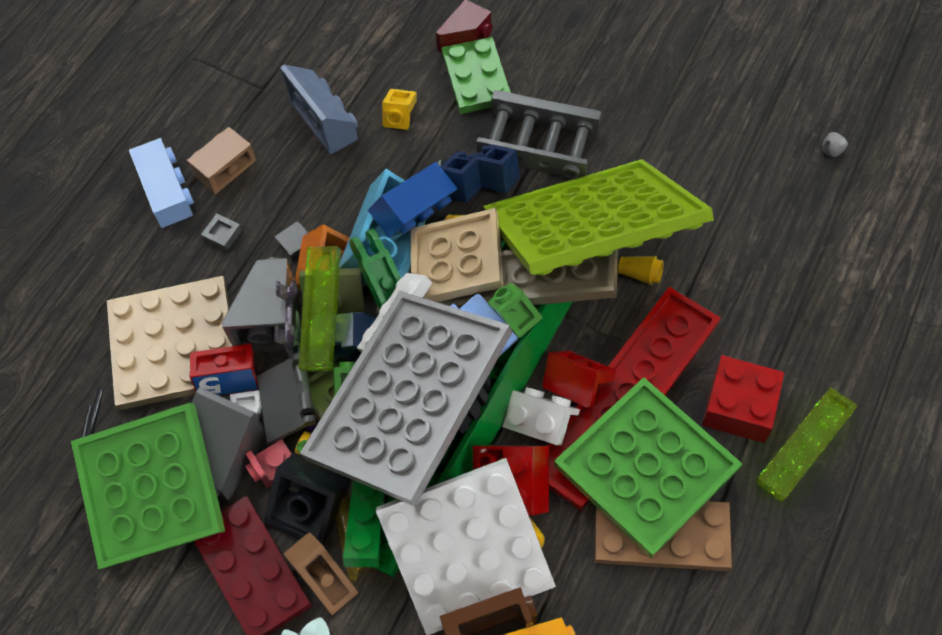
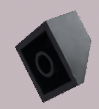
M294 452L276 468L263 523L298 539L303 538L310 532L324 546L345 504L351 479L307 461L301 455ZM293 482L303 486L297 492L289 490Z

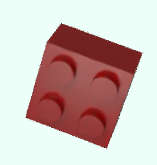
M721 355L715 370L702 426L765 443L773 428L785 372Z

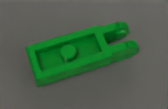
M370 229L365 232V236L371 250L375 253L374 255L368 256L361 240L357 236L350 238L349 246L354 257L359 261L360 270L379 309H381L382 305L393 294L401 276L388 249L384 248L379 235L374 229Z

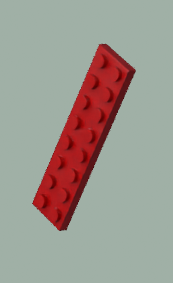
M668 287L609 364V367L616 369L614 382L598 384L593 407L586 408L580 404L576 407L580 409L579 415H570L562 446L552 443L547 445L549 446L550 490L580 511L584 509L590 500L554 467V461L643 377L666 396L718 326L721 317L673 288Z

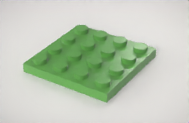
M644 377L554 461V467L650 558L742 466V463Z
M194 403L183 404L71 441L98 569L112 567L225 532Z

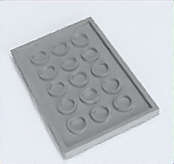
M399 291L304 445L300 455L307 461L416 506L512 334L510 326Z

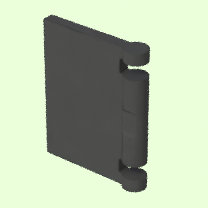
M295 353L288 360L257 376L268 444H273L307 426L316 424L314 415L304 416L305 413H310L314 410L307 367L305 365L296 366V364L305 362L304 353Z

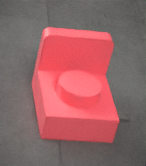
M281 439L255 456L251 450L245 453L251 462L245 467L255 482L261 479L266 488H269L273 484L276 468L292 454Z

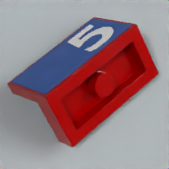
M252 343L191 352L189 377L195 391L201 387L221 396L259 390Z

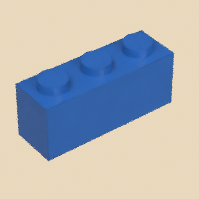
M435 162L381 195L368 209V212L389 238L398 232L405 235L417 225L415 223L416 220L423 223L435 213L433 211L434 208L440 211L451 203L450 196L458 188L439 164Z

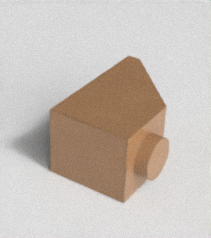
M310 532L283 553L331 615L358 594V591L324 546Z

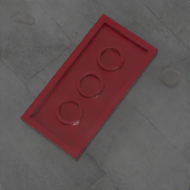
M245 496L221 511L225 532L194 542L246 635H270L310 609L312 605L250 500Z

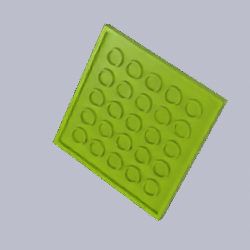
M643 159L483 206L484 211L496 209L499 215L500 236L531 275H546L551 273L553 269L564 265H579L584 259L594 256L605 257L611 255L614 250L624 247H638L644 241L654 238H668L673 235V232L683 229H697L702 227L703 223L714 220L713 211L710 206Z

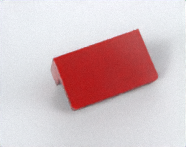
M570 350L549 352L542 386L544 389L586 408L594 406L598 384L614 382L616 369Z

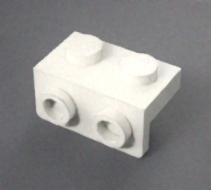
M526 387L525 393L512 391L503 427L562 446L570 414L578 416L580 409L571 407V400L553 395L551 400L543 398L544 392Z

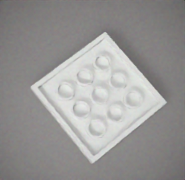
M506 458L426 488L416 506L397 499L376 508V513L426 635L443 630L439 617L443 614L521 587L524 597L533 596L556 587Z

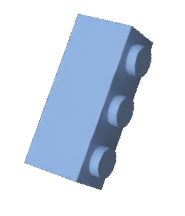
M161 138L130 149L129 152L146 196L161 228L193 216L189 205L193 204L194 201L188 188L182 189L181 187L185 180L180 168H174L172 165L177 160L171 147L165 148Z

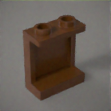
M519 587L439 617L445 635H475L513 620H519L522 629L531 627L536 624L535 617L537 612L531 596L524 597L522 589Z

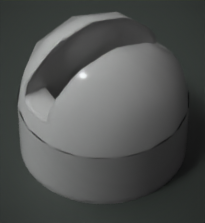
M830 132L822 143V151L827 156H839L848 146V142L842 135Z

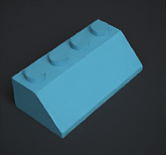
M385 169L370 185L350 238L357 236L370 257L375 253L367 242L365 232L374 229L379 235L384 248L388 249L402 278L408 273L411 265V230L405 235L398 232L389 238L368 212V209L381 195L405 181ZM416 220L415 223L417 225L415 227L425 225L426 220L423 223ZM349 240L337 269L360 268L358 265L359 261L354 257L349 246ZM362 274L363 285L368 286Z

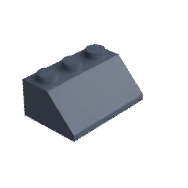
M290 65L280 67L290 103L330 155L358 140L356 132L358 123L351 112L347 114L341 99L337 95L333 96L331 94L329 85L324 78L319 79L313 70Z

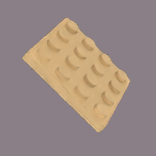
M224 276L107 300L114 400L118 410L196 393L189 377L190 353L232 346L222 328V321L230 309Z

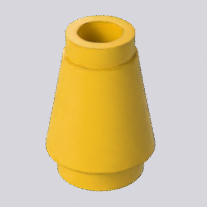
M621 256L618 273L649 285L653 283L659 284L663 274L664 261L657 259V256Z

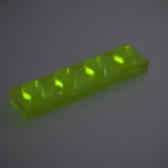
M337 246L307 247L298 369L301 371H333L341 249Z
M830 387L760 474L755 483L783 503L858 405Z

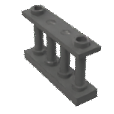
M494 90L491 98L492 115L497 117L490 138L478 137L477 153L482 152L483 146L498 145L517 150L519 167L561 175L568 179L586 176L587 159H582L581 156L587 135L595 137L598 135L601 111ZM507 119L523 122L516 145L500 141ZM534 124L550 127L543 150L527 147ZM560 130L576 132L570 156L554 153Z

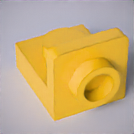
M390 89L382 102V125L388 128L408 130L410 127V112L416 103L417 92Z

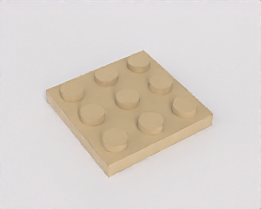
M495 208L411 229V274L425 275L432 282L423 298L440 302L503 287L499 215Z

